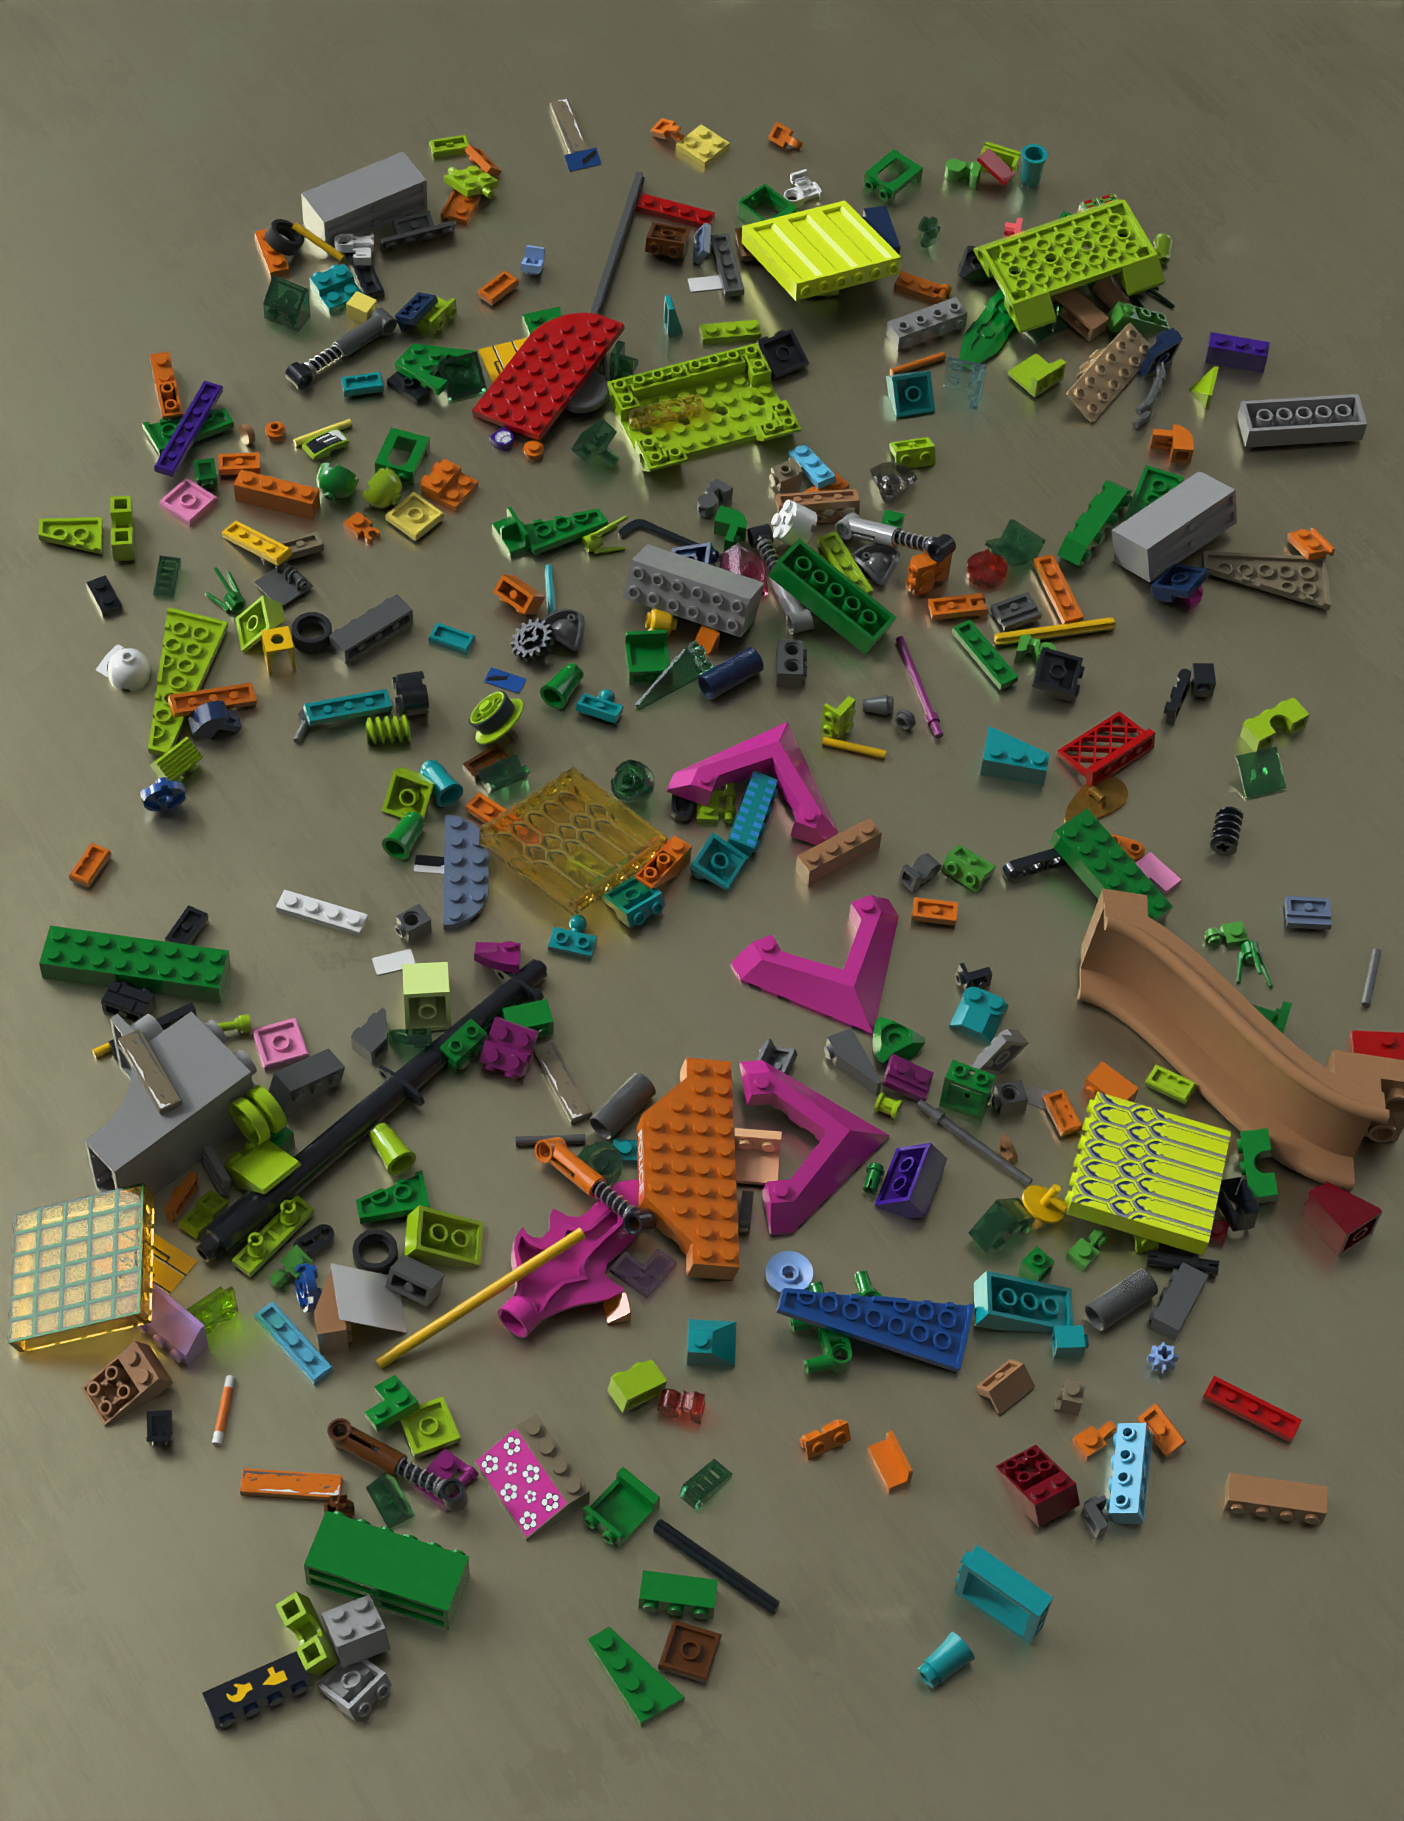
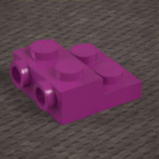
M494 1017L489 1037L485 1040L479 1062L484 1063L483 1068L496 1071L498 1068L505 1071L504 1075L509 1078L517 1079L518 1076L526 1075L539 1031L500 1017Z

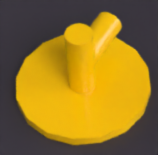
M1053 1184L1050 1189L1039 1185H1032L1023 1191L1022 1200L1025 1208L1034 1218L1043 1223H1058L1063 1218L1064 1211L1068 1207L1067 1204H1064L1065 1201L1057 1196L1061 1191V1187L1057 1184Z

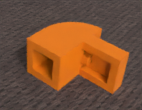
M1173 424L1172 430L1153 429L1150 448L1170 450V462L1191 463L1194 451L1193 436L1186 428Z

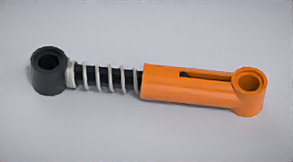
M553 1137L537 1142L535 1145L536 1158L542 1163L551 1164L590 1197L600 1199L601 1203L606 1204L607 1208H612L613 1213H617L620 1218H623L624 1228L628 1234L636 1236L655 1229L657 1219L652 1210L648 1208L640 1209L633 1204L630 1205L628 1200L622 1199V1195L618 1196L616 1190L612 1191L611 1186L605 1185L606 1179L567 1148L563 1138Z

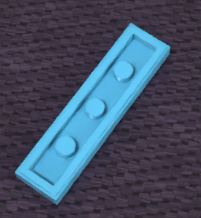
M274 1301L254 1314V1319L313 1385H316L333 1372V1367Z

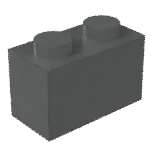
M403 1254L390 1268L385 1287L428 1307L441 1292L445 1274Z

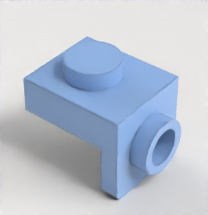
M527 245L520 271L528 275L540 274L544 267L545 248Z

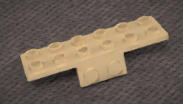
M1129 323L1106 348L1101 351L1099 349L1095 350L1089 356L1091 360L1086 361L1079 367L1080 372L1076 375L1078 380L1068 390L1066 395L1090 423H1093L1141 369V363L1147 357V351L1151 346L1136 328Z

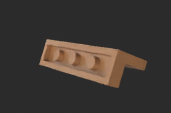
M857 489L776 494L775 496L778 514L783 508L784 503L789 499L816 512V524L840 521L847 515L843 513L846 508H854V513L858 515L860 511V499ZM827 509L835 511L831 516L822 514Z

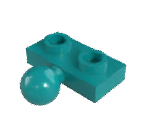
M604 689L599 693L598 697L583 693L576 703L575 710L588 716L603 719L606 722L616 723L623 712L624 706L614 703L615 694L613 691Z
M582 915L572 916L569 921L571 930L553 927L548 950L592 959L597 936L580 933L587 926L585 917Z

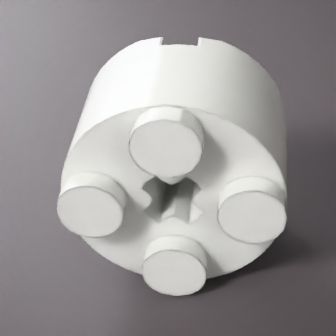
M788 499L779 514L776 513L772 518L771 524L774 525L773 537L790 546L798 539L807 544L813 535V532L810 531L812 525L816 526L817 523L816 512Z

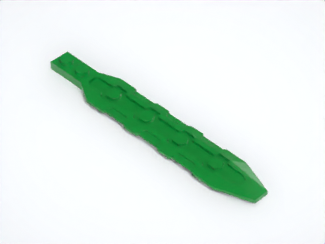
M1063 211V213L1061 214V216H1060L1058 219L1063 218V217H1066V216H1069V215H1072V214H1070V213H1068V212H1066V211ZM1050 258V259H1047L1046 261H1048V262H1054V261H1056V260H1053V259ZM1001 288L989 299L984 311L963 335L958 365L966 369L973 370L996 355L1008 340V335L1015 327L1004 306V294Z

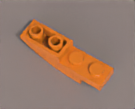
M170 352L149 354L163 419L183 416Z

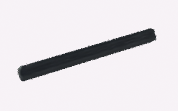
M659 1519L654 1525L653 1531L766 1611L773 1614L778 1609L780 1602L673 1526L662 1519Z

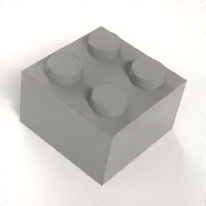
M370 1595L321 1613L327 1636L342 1668L391 1649L385 1626Z

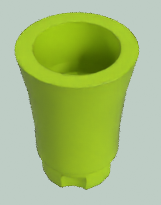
M380 1123L370 1131L369 1137L382 1158L388 1174L399 1175L407 1171L416 1160L415 1153L405 1145L395 1130L389 1125Z

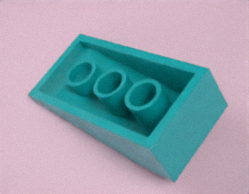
M986 1271L974 1282L975 1326L994 1330L1052 1333L1054 1326H1073L1071 1288Z

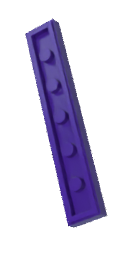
M208 381L202 383L155 464V472L174 478L220 398L223 386Z

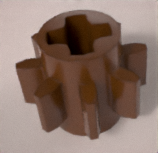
M346 1494L330 1496V1502L324 1504V1514L326 1511L332 1513L338 1511L344 1513L348 1518L355 1515L354 1502L348 1500Z

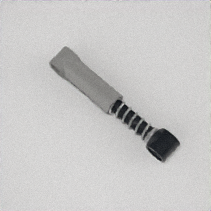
M854 512L847 514L835 525V531L843 540H848L852 537L895 548L899 546L907 547L908 549L912 548L913 550L928 553L930 558L936 562L943 561L956 549L954 539L948 534L930 538L928 536L924 538L923 535L917 536L916 533L912 535L911 532L906 534L900 527L861 519Z
M764 524L748 528L749 543L752 548L760 551L762 560L765 562L767 571L770 573L779 558V555H776V550L773 549L774 537L771 526ZM769 577L770 583L786 615L787 625L791 634L813 629V619L810 611L805 609L800 601Z

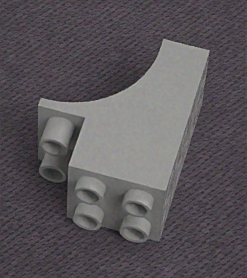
M192 1011L165 1031L150 1014H146L131 1026L118 1014L110 1018L119 1067L129 1077L130 1084L127 1094L114 1116L102 1128L84 1140L94 1185L100 1193L143 1183V1203H145L203 1159V1147L211 1145L216 1150L241 1132L233 1121L228 1106L238 1097L245 1098L246 1091L255 1085L252 1081V1075L257 1072L256 1066L243 1050H238L233 1054L224 1045L227 1042V1038L215 1021L209 1020L203 1024ZM138 1029L141 1030L181 1100L182 1105L163 1114L158 1113L118 1041V1038ZM141 1186L120 1190L119 1207L140 1202ZM115 1192L104 1194L103 1196L114 1207ZM137 1208L121 1211L119 1213L125 1218L127 1215H129Z

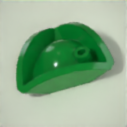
M884 1017L877 1018L873 1031V1052L879 1062L888 1064L893 1054L909 1060L924 1046L925 1038L913 1030Z

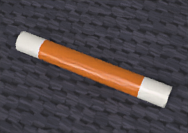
M231 1375L226 1376L212 1440V1445L218 1447L222 1445L236 1380Z

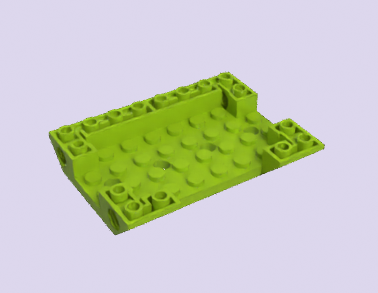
M1120 199L973 248L988 278L994 277L1004 294V306L1020 334L1056 322V315L1050 296L1120 272L1121 284L1128 296L1165 284L1157 252L1127 202ZM1124 234V235H1128V236H1127V237H1120V236H1118V235ZM1084 246H1088V247H1090L1091 249L1085 250V249H1083V247H1084ZM1051 258L1056 261L1048 262L1046 260ZM1016 271L1019 274L1013 275L1010 272Z
M757 343L607 382L613 412L642 471H655L688 462L690 457L754 440L767 441L801 431V427L787 400L780 401L771 384V369ZM756 402H761V403H763L764 405L759 406L758 404H754V403H756ZM718 412H725L726 415L722 416ZM681 422H687V423H689V424H688V425H683V424H680V423H681ZM643 432H650L651 435H645V434H642V433H643Z

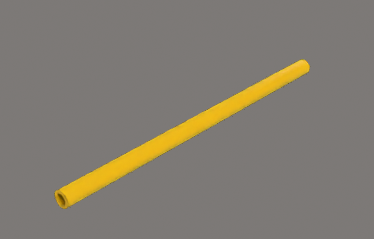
M579 1227L375 1359L376 1362L383 1369L585 1239V1234Z

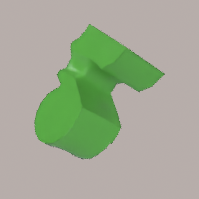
M949 159L946 162L944 176L948 181L956 184L967 177L969 178L968 185L976 190L982 165L976 161L972 163L964 161L962 163L958 159Z
M1030 634L1021 635L1014 662L1024 661L1025 655L1029 653L1032 655L1033 661L1037 666L1042 647L1056 651L1057 649L1052 643H1040V639H1035Z

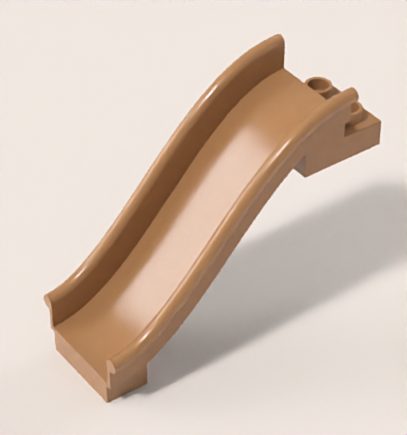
M1102 889L1081 945L1078 1000L1104 1009L1133 1029L1184 1078L1197 1083L1196 1090L1240 1132L1268 1128L1273 1158L1314 1181L1322 1184L1329 1182L1343 1190L1353 1191L1355 1185L1353 1157L1363 1137H1369L1371 1140L1380 1143L1391 1140L1397 1141L1404 1128V1060L1333 1049L1324 1067L1280 1032L1188 944L1170 930L1149 918L1147 895Z

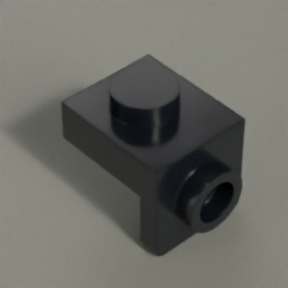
M960 963L955 976L958 985H962L964 991L969 987L985 989L991 984L992 971L990 967L968 972L965 964Z
M172 1410L146 1411V1442H152V1446H167V1441L173 1440Z

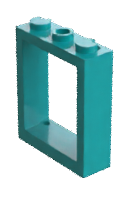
M977 1545L972 1552L967 1551L960 1561L962 1565L958 1569L959 1575L955 1580L957 1583L955 1593L1030 1645L1045 1624L1053 1597Z

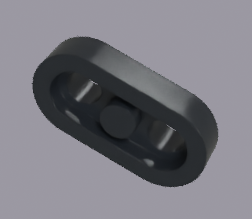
M672 794L671 813L673 818L678 821L689 820L693 816L694 802Z

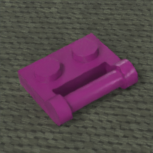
M445 1448L426 1468L428 1473H434L435 1477L441 1476V1479L446 1480L453 1479L460 1472L463 1475L458 1480L463 1483L464 1487L471 1480L474 1481L479 1475L475 1468L467 1465ZM418 1484L413 1485L415 1490L443 1511L448 1510L444 1503L433 1495V1492H427L426 1488H419ZM454 1492L449 1498H455L459 1493Z

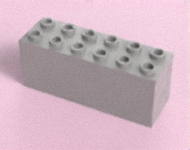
M404 152L392 155L301 193L304 223L313 234L332 247H335L334 239L339 234L362 236L391 224L394 219L410 216L428 208L427 180Z
M1201 471L1197 472L1112 529L1115 563L1151 582L1170 566L1179 563L1237 523L1235 489Z
M647 544L631 560L623 598L741 637L756 619L764 582Z

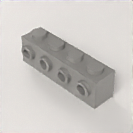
M957 297L888 321L886 336L896 350L900 351L965 327L968 312Z

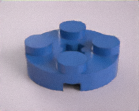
M166 777L157 779L155 784L140 792L144 807L150 811H161L160 807L168 806V809H173L182 804L186 799L184 784L178 781H169Z
M308 1263L296 1265L294 1274L299 1273V1280H294L298 1303L300 1306H305L303 1310L305 1313L315 1311L322 1293L316 1284L318 1277L317 1268L315 1265H309Z

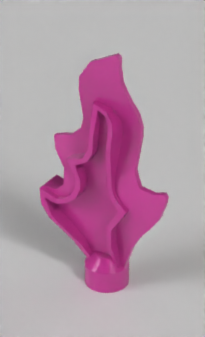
M637 1180L617 1182L611 1187L612 1191H617L618 1196H623V1200H628V1204L639 1207ZM600 1199L587 1213L580 1217L567 1216L553 1208L549 1216V1231L542 1238L530 1236L523 1227L516 1235L511 1252L513 1270L579 1227L586 1238L516 1282L514 1295L498 1310L499 1319L514 1335L525 1338L541 1321L559 1312L577 1306L608 1301L623 1292V1287L614 1283L605 1274L606 1266L633 1242L636 1236L626 1232L623 1218H620L617 1213H613L612 1208H607L606 1204H602Z

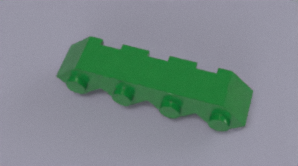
M1106 480L1102 485L1100 495L1096 494L1089 503L1087 512H1083L1076 521L1073 532L1069 531L1065 536L1057 556L1078 566H1083L1084 563L1087 564L1092 556L1091 548L1097 547L1098 544L1100 545L1106 535L1104 533L1105 528H1111V525L1114 526L1119 518L1117 514L1119 509L1129 506L1132 500V490L1111 480Z

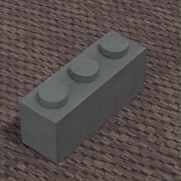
M1182 1263L1179 1270L1174 1268L1169 1278V1281L1172 1282L1170 1287H1164L1159 1297V1300L1162 1302L1159 1307L1154 1305L1149 1315V1318L1152 1319L1150 1329L1176 1341L1206 1284L1208 1274L1186 1263Z

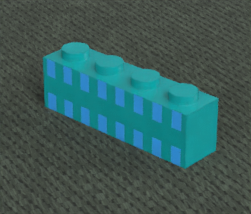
M754 770L748 780L727 840L728 843L749 857L752 852L756 853L761 841L758 840V836L763 835L767 825L763 821L765 818H769L773 807L769 805L770 801L774 802L779 790L775 788L777 779Z

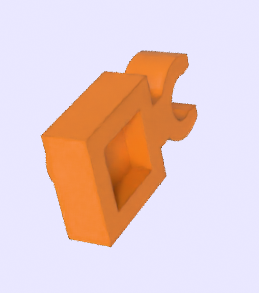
M356 512L343 522L344 529L357 539L361 536L365 537L367 544H373L372 537L370 536L380 538V531L374 528L373 522L360 512Z

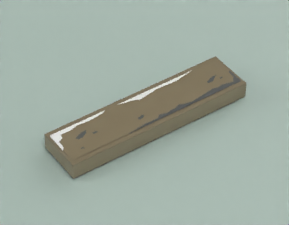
M569 99L550 101V108L568 153L588 150Z
M138 1029L118 1038L120 1046L158 1113L163 1114L182 1105L179 1096L141 1030Z
M554 1040L534 1047L533 1054L570 1124L591 1117L592 1111Z

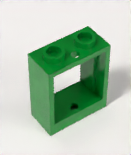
M765 183L759 188H755L746 197L741 198L737 204V216L747 224L765 220L753 211L763 202L778 212L773 218L798 211L795 205Z
M952 1060L944 1078L939 1106L982 1122L991 1101L996 1075Z

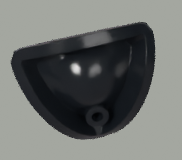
M967 246L958 266V275L972 283H984L992 280L994 277L988 278L973 251L975 246Z

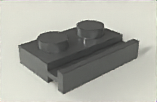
M1028 592L992 604L990 608L999 625H1002L1004 632L1039 620L1042 616L1041 611H1038L1037 605Z

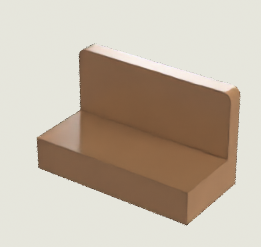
M1009 1359L975 1388L979 1395L990 1398L996 1412L1002 1414L1030 1392L1035 1385L1024 1363Z

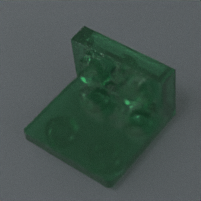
M1011 519L1001 538L987 540L985 546L990 548L989 551L1005 558L1009 565L1019 566L1033 562L1034 558L1038 557L1046 540L1016 520Z

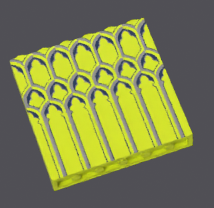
M1097 1091L1095 1099H1090L1086 1112L1090 1113L1089 1118H1085L1082 1130L1086 1132L1085 1136L1081 1135L1078 1144L1081 1154L1077 1153L1073 1167H1076L1077 1170L1072 1172L1069 1185L1073 1187L1072 1191L1068 1190L1064 1203L1068 1205L1066 1214L1203 1255L1210 1240L1231 1131Z

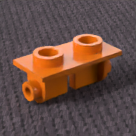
M836 1419L821 1427L822 1433H819L816 1429L806 1435H802V1438L799 1439V1444L802 1448L806 1449L807 1459L814 1458L850 1441L851 1436L848 1422Z

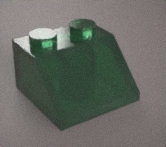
M273 275L263 302L264 318L285 326L287 329L299 332L311 317L309 290Z

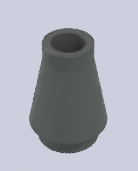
M886 694L863 699V712L883 715L893 713V696Z

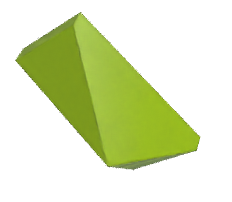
M1216 366L1189 389L1206 409H1209L1219 368Z

